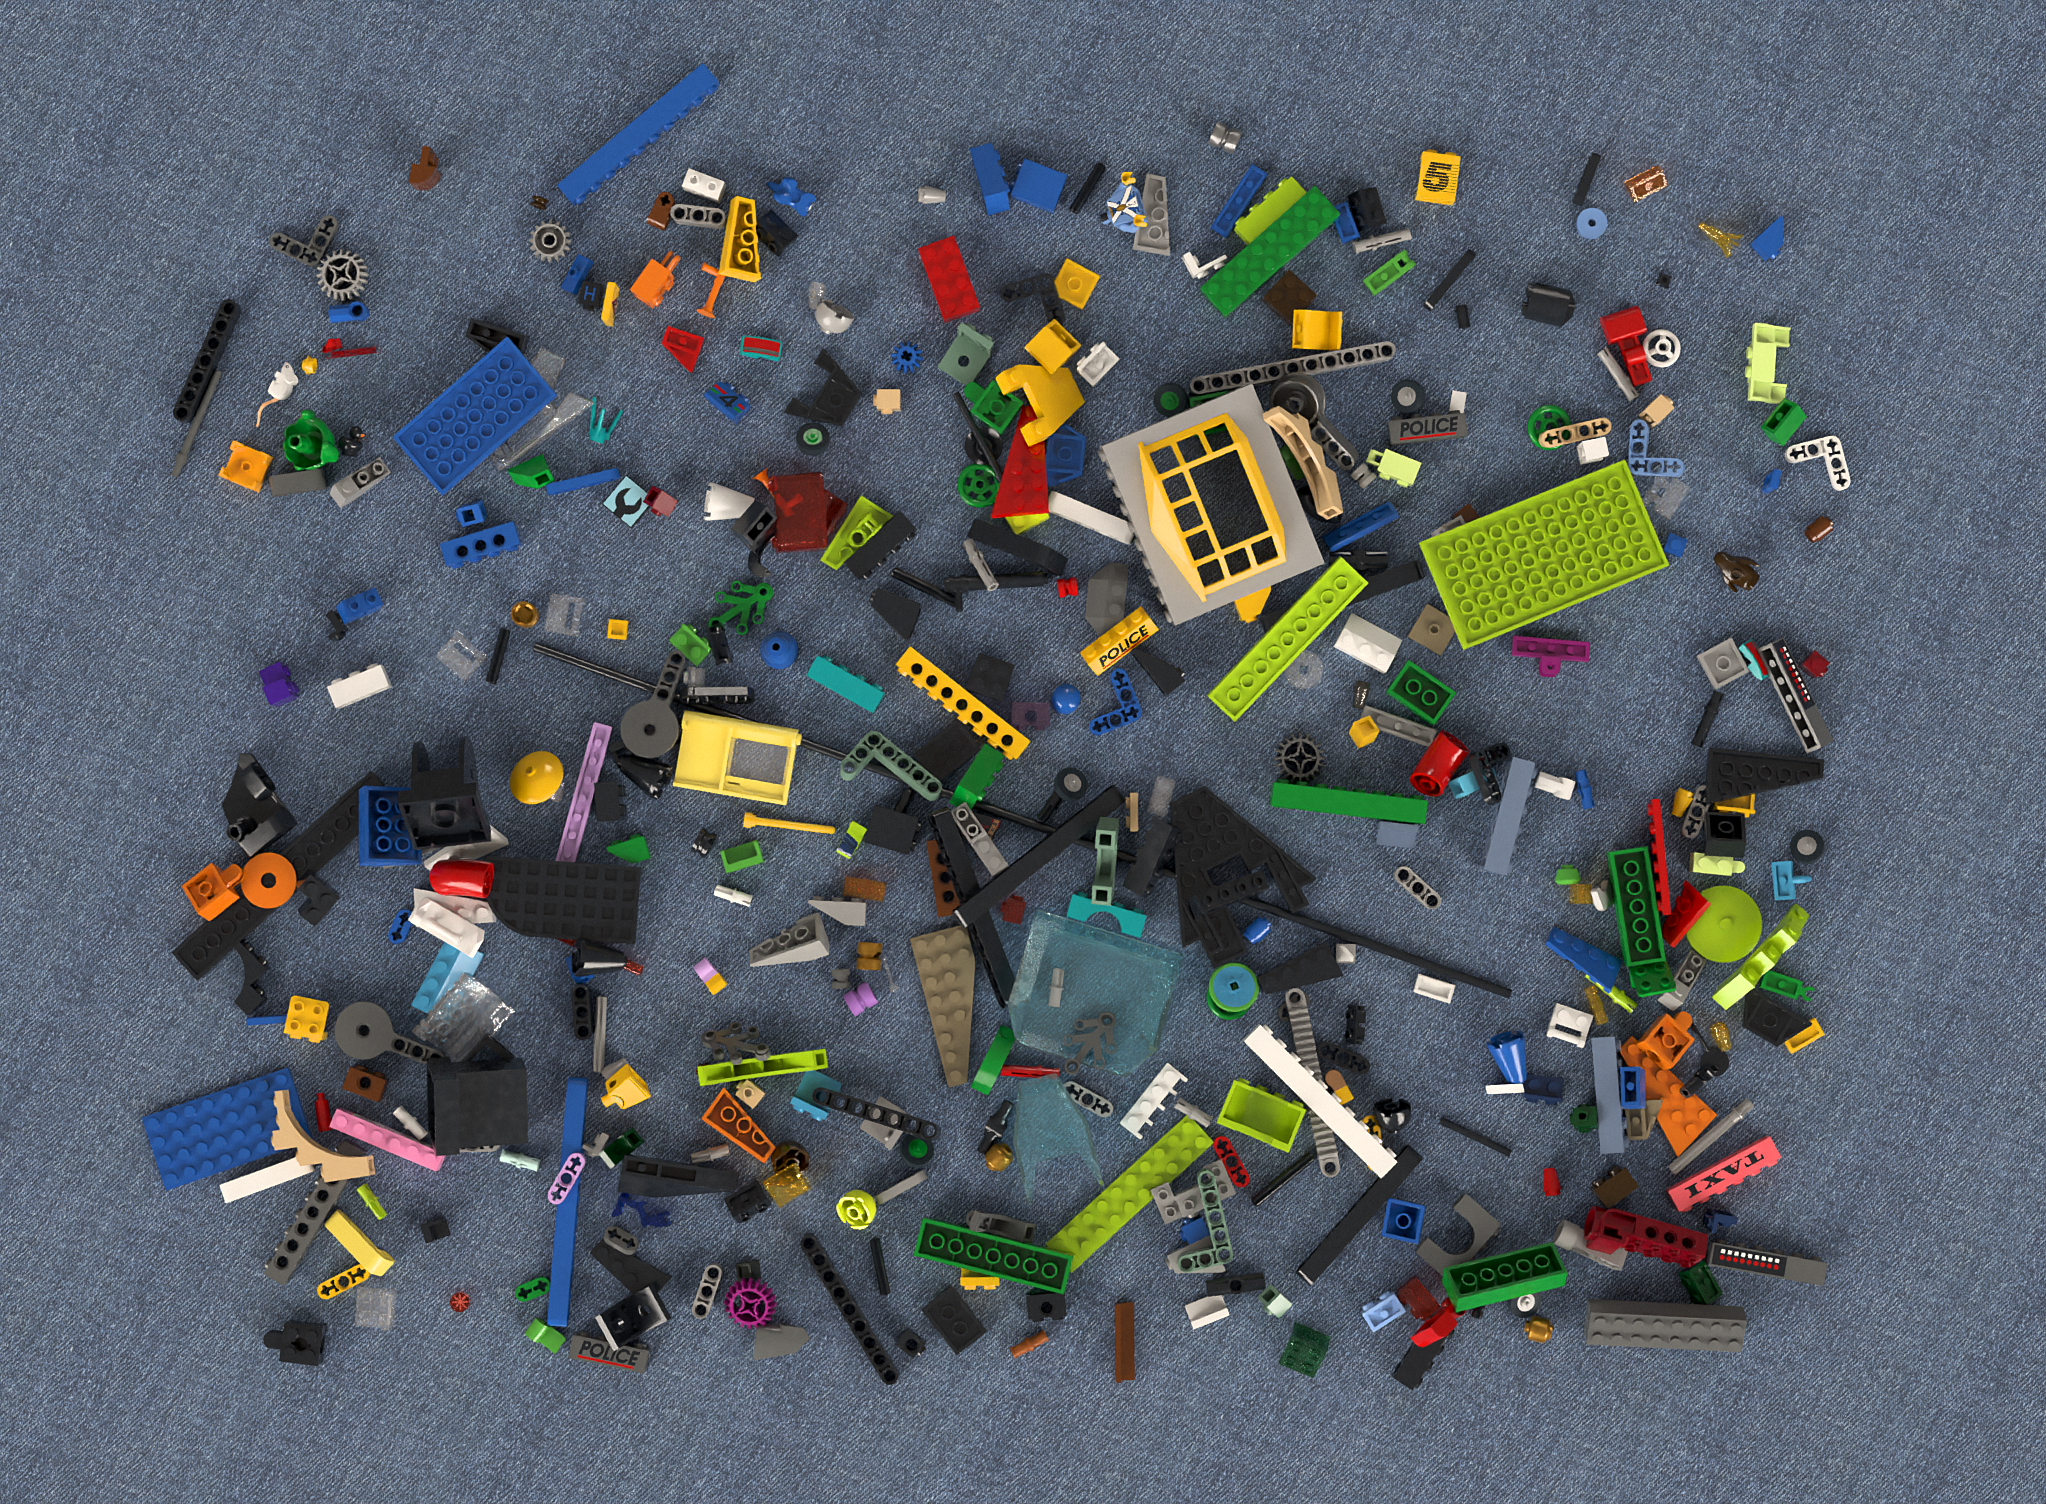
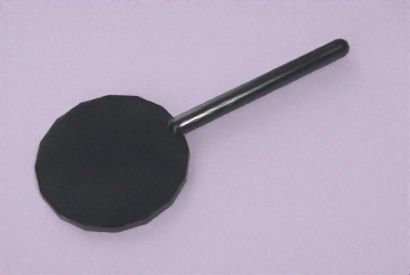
M1692 1022L1691 1026L1706 1050L1700 1059L1701 1068L1710 1067L1716 1063L1720 1070L1714 1076L1723 1075L1729 1067L1727 1054L1719 1048L1709 1049L1694 1022Z

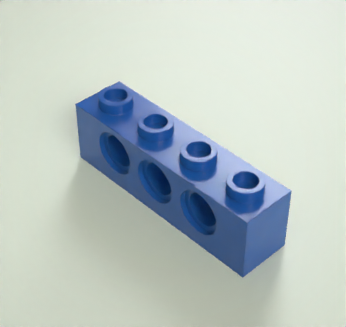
M513 521L440 543L445 564L448 567H452V569L463 567L465 562L476 563L482 561L481 558L489 556V558L499 556L500 552L507 550V552L518 550V546L522 545L517 525ZM498 536L504 537L502 545H496L495 540ZM485 541L486 548L483 551H478V543ZM462 547H467V555L460 557L459 550Z

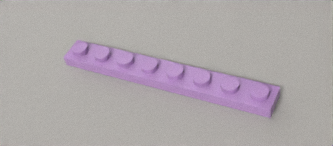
M596 722L593 724L555 861L576 862L595 795L594 783L599 781L613 730L611 726Z

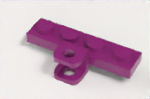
M1522 636L1512 637L1511 656L1540 658L1538 670L1541 677L1554 678L1560 671L1561 660L1589 661L1590 642Z

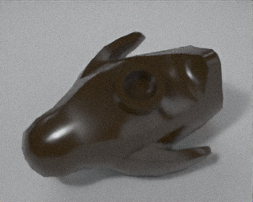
M1722 551L1715 554L1714 562L1720 568L1726 584L1734 592H1738L1734 584L1747 591L1753 589L1760 578V575L1750 566L1759 567L1755 560L1744 556H1731Z

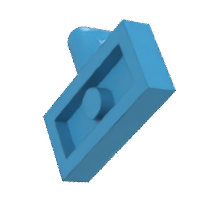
M1793 861L1772 862L1775 901L1796 899L1795 884L1810 882L1812 877L1810 875L1794 876Z

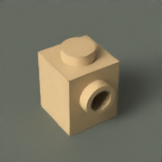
M877 389V394H873V406H877V411H881V414H892V411H901L900 389Z
M750 1079L746 1081L741 1080L735 1088L738 1090L735 1095L752 1109L756 1107L766 1094L763 1089Z

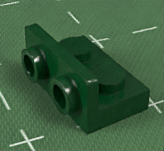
M1705 1260L1699 1261L1688 1270L1678 1273L1681 1283L1685 1286L1694 1304L1708 1305L1723 1295Z

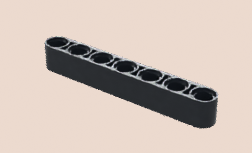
M227 299L220 304L173 409V416L182 423L187 424L194 419L214 370H216L241 315L240 306L233 300ZM230 305H234V311L227 314V308ZM225 322L227 324L226 329L219 331L220 324ZM214 340H218V347L212 349L211 343ZM210 357L211 363L208 366H204V359ZM202 374L203 380L197 384L196 377ZM195 392V398L189 401V393ZM186 409L188 412L187 416L181 418L180 412Z
M819 1087L814 1090L812 1095L813 1101L819 1105L918 1137L936 1140L941 1135V1128L936 1123L830 1089ZM825 1091L827 1098L821 1102L819 1096ZM843 1097L845 1101L844 1105L839 1108L837 1105V1101L839 1098ZM858 1103H861L863 1107L860 1113L855 1111V1106ZM875 1109L880 1110V1116L877 1119L873 1117ZM897 1114L898 1122L893 1125L891 1117ZM912 1120H915L917 1124L916 1128L911 1131L909 1129V1123ZM930 1126H933L935 1129L932 1136L927 1135V1129Z

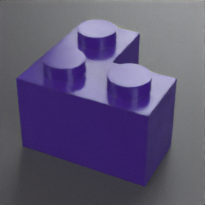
M278 662L258 671L265 685L262 689L270 705L280 707L299 698L297 694L299 688L295 682H292L289 676L291 671L287 664L284 665V663Z

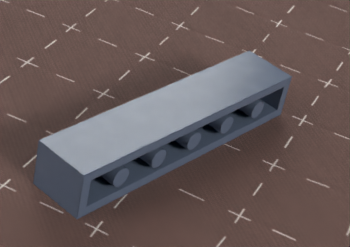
M1617 1035L1592 1037L1601 1154L1624 1153L1626 1148H1629L1628 1136H1625L1624 1129H1627V1117H1623V1109L1626 1108L1621 1106L1620 1067H1623L1622 1059H1619L1618 1051H1621V1041L1617 1040Z

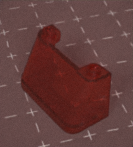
M822 472L771 476L770 480H768V491H772V495L775 497L777 533L775 537H772V548L775 549L776 553L824 550L827 547V526Z

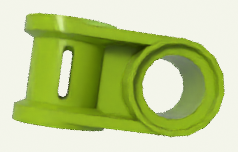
M868 512L848 534L847 540L849 545L852 547L862 546L883 525L881 523L878 524L871 517V513ZM854 533L861 535L862 539L859 544L852 540Z

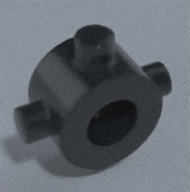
M1660 273L1656 285L1665 287V289L1669 288L1668 284L1672 277Z

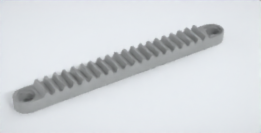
M1298 988L1289 989L1285 994V1001L1296 1055L1300 1058L1298 1063L1303 1068L1308 1066L1314 1072L1312 1077L1316 1081L1322 1080L1305 995ZM1293 992L1300 994V1000L1297 1003H1293L1289 999L1290 994ZM1307 1105L1320 1170L1325 1176L1334 1177L1340 1171V1164L1333 1130ZM1328 1162L1335 1164V1170L1331 1173L1325 1171V1164Z

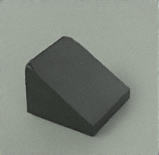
M759 1260L736 1263L737 1279L739 1282H741L742 1278H745L747 1282L750 1277L753 1278V1281L761 1279Z

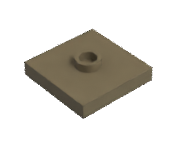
M1426 604L1407 637L1441 656L1455 629L1448 615Z

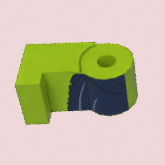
M852 821L836 852L850 860L868 829Z

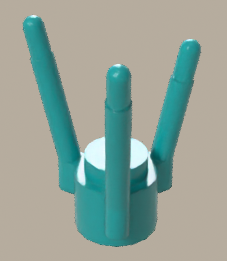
M593 397L590 430L588 433L590 435L589 440L604 444L605 440L609 441L610 434L620 419L623 410L621 409L608 431L605 432L606 428L601 427L605 409L602 408L596 426V397Z

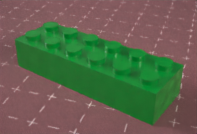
M1648 846L1606 852L1624 966L1630 967L1666 961Z
M1548 1242L1445 1267L1442 1283L1455 1312H1460L1565 1286L1567 1270L1554 1243Z

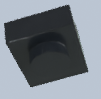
M331 610L326 616L336 631L330 634L328 638L331 641H339L346 636L345 633L349 629L344 625L339 613Z

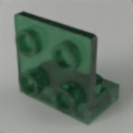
M1294 1322L1289 1341L1278 1363L1314 1378L1328 1351L1331 1336Z

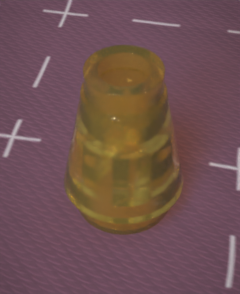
M1717 1022L1711 1025L1710 1034L1721 1052L1730 1050L1732 1046L1728 1025H1725L1724 1022Z

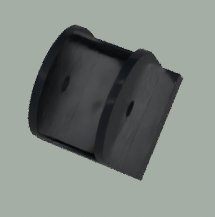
M468 736L460 737L458 767L431 770L424 743L422 741L414 742L412 748L411 790L398 791V805L414 850L491 842V827L479 792L477 765L470 738Z

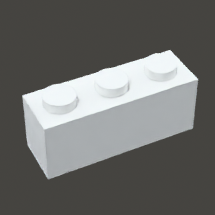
M375 663L366 667L367 670L364 672L355 671L350 673L347 679L342 680V678L333 680L331 682L332 685L327 688L335 708L341 709L391 688L392 685L384 666Z

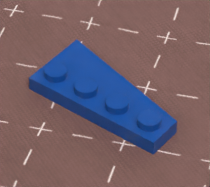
M1553 926L1545 945L1564 960L1568 959L1574 964L1573 967L1578 971L1582 970L1590 976L1589 979L1592 982L1599 983L1604 987L1603 990L1609 994L1613 988L1622 960Z

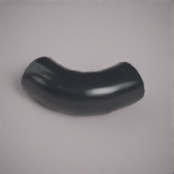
M1309 486L1302 487L1297 491L1301 506L1310 517L1324 523H1341L1342 513L1328 520L1317 513Z

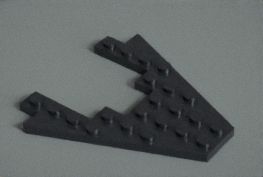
M1203 786L1170 803L1171 824L1183 830L1181 841L1173 849L1182 949L1199 941L1207 958L1225 949L1208 914L1195 918L1188 900L1195 894L1214 888L1207 873L1208 870L1238 855L1242 859L1247 871L1264 863L1266 864L1291 914L1310 905L1301 887L1315 881V876L1208 788Z

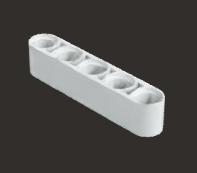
M1051 491L1048 497L1049 512L1125 544H1131L1135 533L1132 534L1130 532L1127 521Z
M295 1157L219 1186L225 1203L315 1170L313 1164L300 1166Z

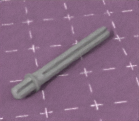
M1745 1099L1736 1108H1732V1111L1673 1161L1669 1165V1169L1674 1174L1679 1173L1740 1119L1743 1120V1117L1754 1108L1752 1102Z

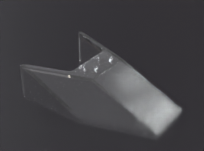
M541 348L531 364L553 388L566 359ZM571 392L558 408L551 401L490 455L497 469L503 470L553 436L593 405L594 402Z

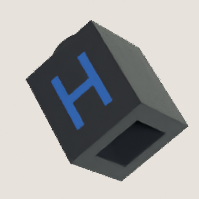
M582 281L578 303L583 307V310L593 312L594 309H600L604 289L602 284Z

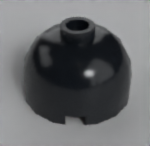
M1393 1098L1376 1102L1373 1107V1117L1375 1123L1381 1129L1389 1133H1397L1409 1124L1411 1120V1103L1407 1100L1399 1099V1102H1392Z

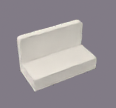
M1222 1295L1207 1296L1185 1305L1193 1329L1229 1316Z

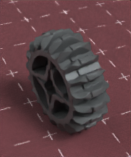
M1302 732L1298 733V738H1295L1294 733L1290 734L1292 740L1284 737L1286 744L1278 743L1282 750L1275 749V752L1280 754V756L1274 757V760H1280V763L1275 764V767L1281 766L1282 769L1278 773L1282 774L1285 771L1287 774L1284 776V779L1286 780L1291 776V783H1294L1295 778H1298L1299 782H1302V778H1304L1305 782L1309 783L1308 776L1315 780L1314 772L1319 775L1322 773L1317 769L1318 766L1321 768L1325 767V764L1320 763V760H1326L1325 756L1320 757V753L1325 752V749L1318 750L1317 747L1321 746L1322 743L1319 742L1315 745L1313 742L1316 740V737H1313L1310 741L1308 740V733H1306L1304 738H1302ZM1297 743L1295 754L1285 755L1287 748L1291 744ZM1303 743L1309 745L1315 755L1306 754ZM1300 752L1302 756L1304 755L1305 758L1310 759L1302 760L1300 764L1295 759L1290 758L1298 756ZM1285 761L1295 763L1297 774L1287 768ZM1315 761L1313 768L1308 773L1303 774L1305 762Z

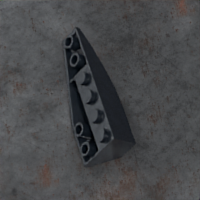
M624 1153L617 1192L653 1198L735 1191L738 1172Z

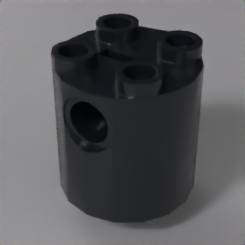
M1534 281L1532 284L1528 283L1525 293L1528 299L1527 302L1523 301L1521 307V316H1524V319L1562 327L1572 318L1575 301L1571 290Z

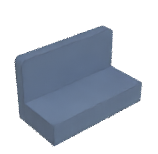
M1379 821L1376 844L1414 848L1419 825Z

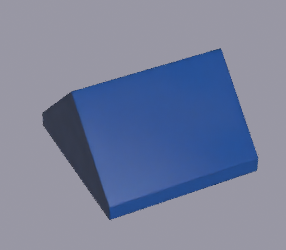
M1388 1198L1381 1236L1419 1244L1426 1206L1412 1201Z

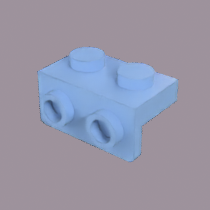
M1393 1291L1381 1294L1379 1296L1380 1300L1375 1303L1371 1301L1362 1307L1364 1310L1361 1311V1314L1373 1333L1406 1312Z

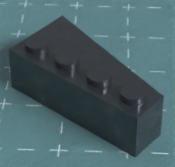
M1324 941L1257 976V979L1267 995L1344 975L1327 943Z

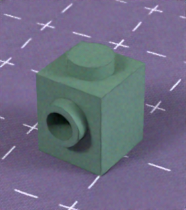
M1272 1284L1257 1297L1264 1304L1263 1309L1270 1316L1275 1314L1280 1318L1292 1306L1290 1301Z

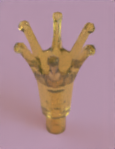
M1704 222L1698 225V228L1705 232V235L1718 244L1724 252L1725 258L1732 256L1730 250L1733 247L1728 243L1739 246V243L1731 239L1743 238L1742 234L1726 233L1711 225L1708 226Z

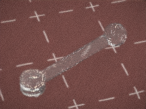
M881 954L880 959L883 961L891 985L889 990L892 993L897 992L898 987L894 985L887 964V955Z

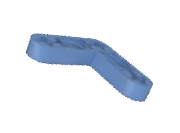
M1635 420L1630 427L1628 458L1630 472L1637 476L1677 477L1682 475L1685 471V465L1680 459L1648 458L1649 426L1644 420ZM1639 424L1645 427L1644 430H1641L1640 435L1645 437L1644 440L1634 439V436L1638 437L1639 435L1638 431L1635 430V427H1639ZM1641 442L1644 445V449L1637 453L1634 451V445ZM1637 462L1640 465H1647L1648 472H1646L1645 468H1639L1636 471L1633 465H1636ZM1654 462L1662 464L1659 472L1652 471L1651 467ZM1665 462H1668V466H1674L1676 462L1681 466L1680 469H1677V472L1667 468V473H1664L1666 470Z

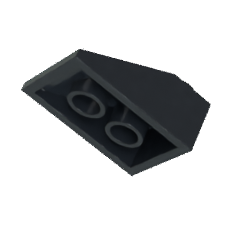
M1136 648L1130 651L1131 655L1165 697L1185 682V674L1179 667L1175 668L1173 665Z

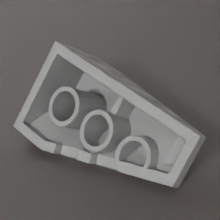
M815 913L797 920L796 925L792 928L781 930L779 936L774 939L768 938L749 950L751 967L811 961L829 955V940L820 914Z

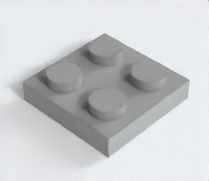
M1732 637L1697 655L1714 689H1718L1749 672Z

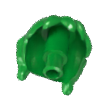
M303 410L298 421L286 427L284 431L285 441L283 442L284 455L288 461L293 463L295 470H314L328 462L334 463L338 460L339 450L335 447L334 435L329 430L327 424L322 419L316 417L313 410Z

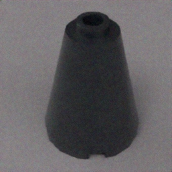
M583 938L576 939L574 947H577L575 953H572L571 961L572 973H575V977L621 971L623 967H626L627 956H624L622 951Z

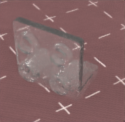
M358 1287L355 1325L381 1327L385 1331L393 1329L397 1289Z

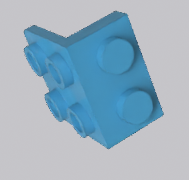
M815 1070L806 1071L790 1104L794 1105L793 1109L801 1113L804 1110L811 1113L810 1117L821 1121V1119L825 1120L831 1108L815 1103L812 1098L813 1092L819 1087L839 1092L842 1085L840 1082ZM825 1091L819 1096L821 1102L827 1098Z

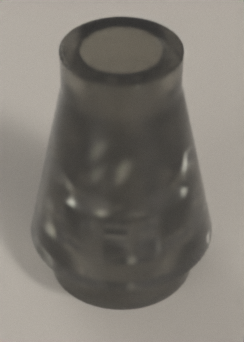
M1355 680V684H1353V708L1364 709L1371 690L1369 682Z

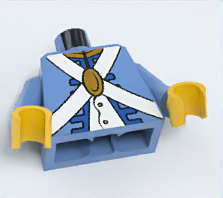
M1123 172L1121 183L1111 195V198L1106 201L1109 211L1100 214V218L1104 225L1112 222L1121 231L1135 233L1141 227H1146L1148 220L1140 192L1131 185V183L1136 181L1135 178H1130L1132 172Z

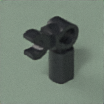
M1716 1063L1710 1067H1702L1693 1075L1694 1077L1690 1078L1679 1089L1680 1093L1685 1098L1691 1097L1720 1068Z

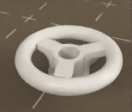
M1655 330L1648 334L1643 342L1646 360L1653 366H1670L1680 355V342L1668 330ZM1660 335V340L1656 343L1655 348L1648 350L1651 339ZM1666 336L1669 337L1674 343V353L1670 351L1671 343L1669 340L1666 339ZM1659 345H1663L1665 350H1660ZM1658 353L1667 356L1669 360L1660 362L1654 360L1651 356Z

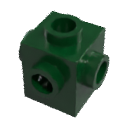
M1588 1104L1577 1105L1578 1108H1573V1114H1570V1124L1574 1125L1576 1131L1579 1130V1133H1589L1592 1129H1599L1596 1106L1589 1107Z

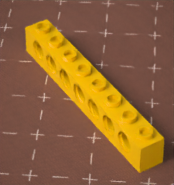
M909 647L896 663V666L899 667L897 669L899 673L904 677L907 675L914 679L912 683L918 688H926L929 691L927 693L928 696L935 701L937 699L941 700L944 703L942 707L950 713L955 711L958 714L957 718L965 725L969 722L974 726L972 730L980 737L983 734L988 737L987 742L994 748L999 746L1003 749L1002 754L1009 760H1012V758L1017 760L1031 741L912 647ZM920 664L923 668L920 674L912 673L913 665ZM935 676L938 680L937 684L929 686L927 684L928 677ZM944 688H950L953 691L950 698L942 696ZM959 700L967 701L968 706L965 710L957 708ZM976 711L981 712L983 715L982 720L979 722L972 720V714ZM990 723H994L998 727L997 732L994 734L987 732V726ZM1005 735L1013 738V742L1009 746L1002 744V738Z

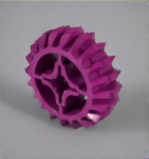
M752 1277L747 1282L745 1278H742L741 1283L735 1281L734 1286L731 1285L729 1287L730 1292H726L725 1297L727 1299L724 1300V1305H727L725 1312H730L728 1315L729 1319L735 1318L734 1324L739 1321L741 1328L744 1324H747L748 1329H751L752 1325L757 1329L758 1323L764 1326L766 1320H771V1315L775 1313L774 1307H776L777 1302L774 1301L775 1294H771L772 1287L766 1289L767 1282L760 1284V1278L754 1282ZM739 1294L742 1302L737 1307L735 1297ZM763 1299L765 1309L761 1312L759 1303Z

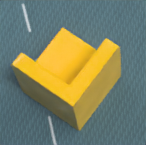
M1369 715L1353 722L1349 735L1356 746L1361 748L1374 742L1380 730Z

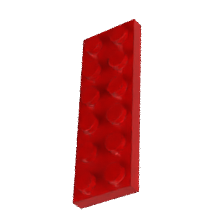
M1651 799L1650 804H1647V815H1651L1652 823H1648L1649 834H1653L1654 841L1650 842L1651 854H1655L1652 868L1653 873H1657V880L1654 881L1655 892H1659V900H1656L1657 908L1661 915H1671L1660 799Z

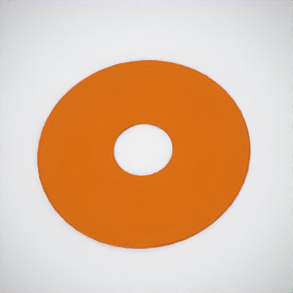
M262 853L250 859L243 870L246 876L241 881V887L244 895L251 903L262 908H275L283 905L291 898L296 887V873L292 864L285 857L276 853ZM266 873H272L276 877V884L272 888H265L261 883V878Z

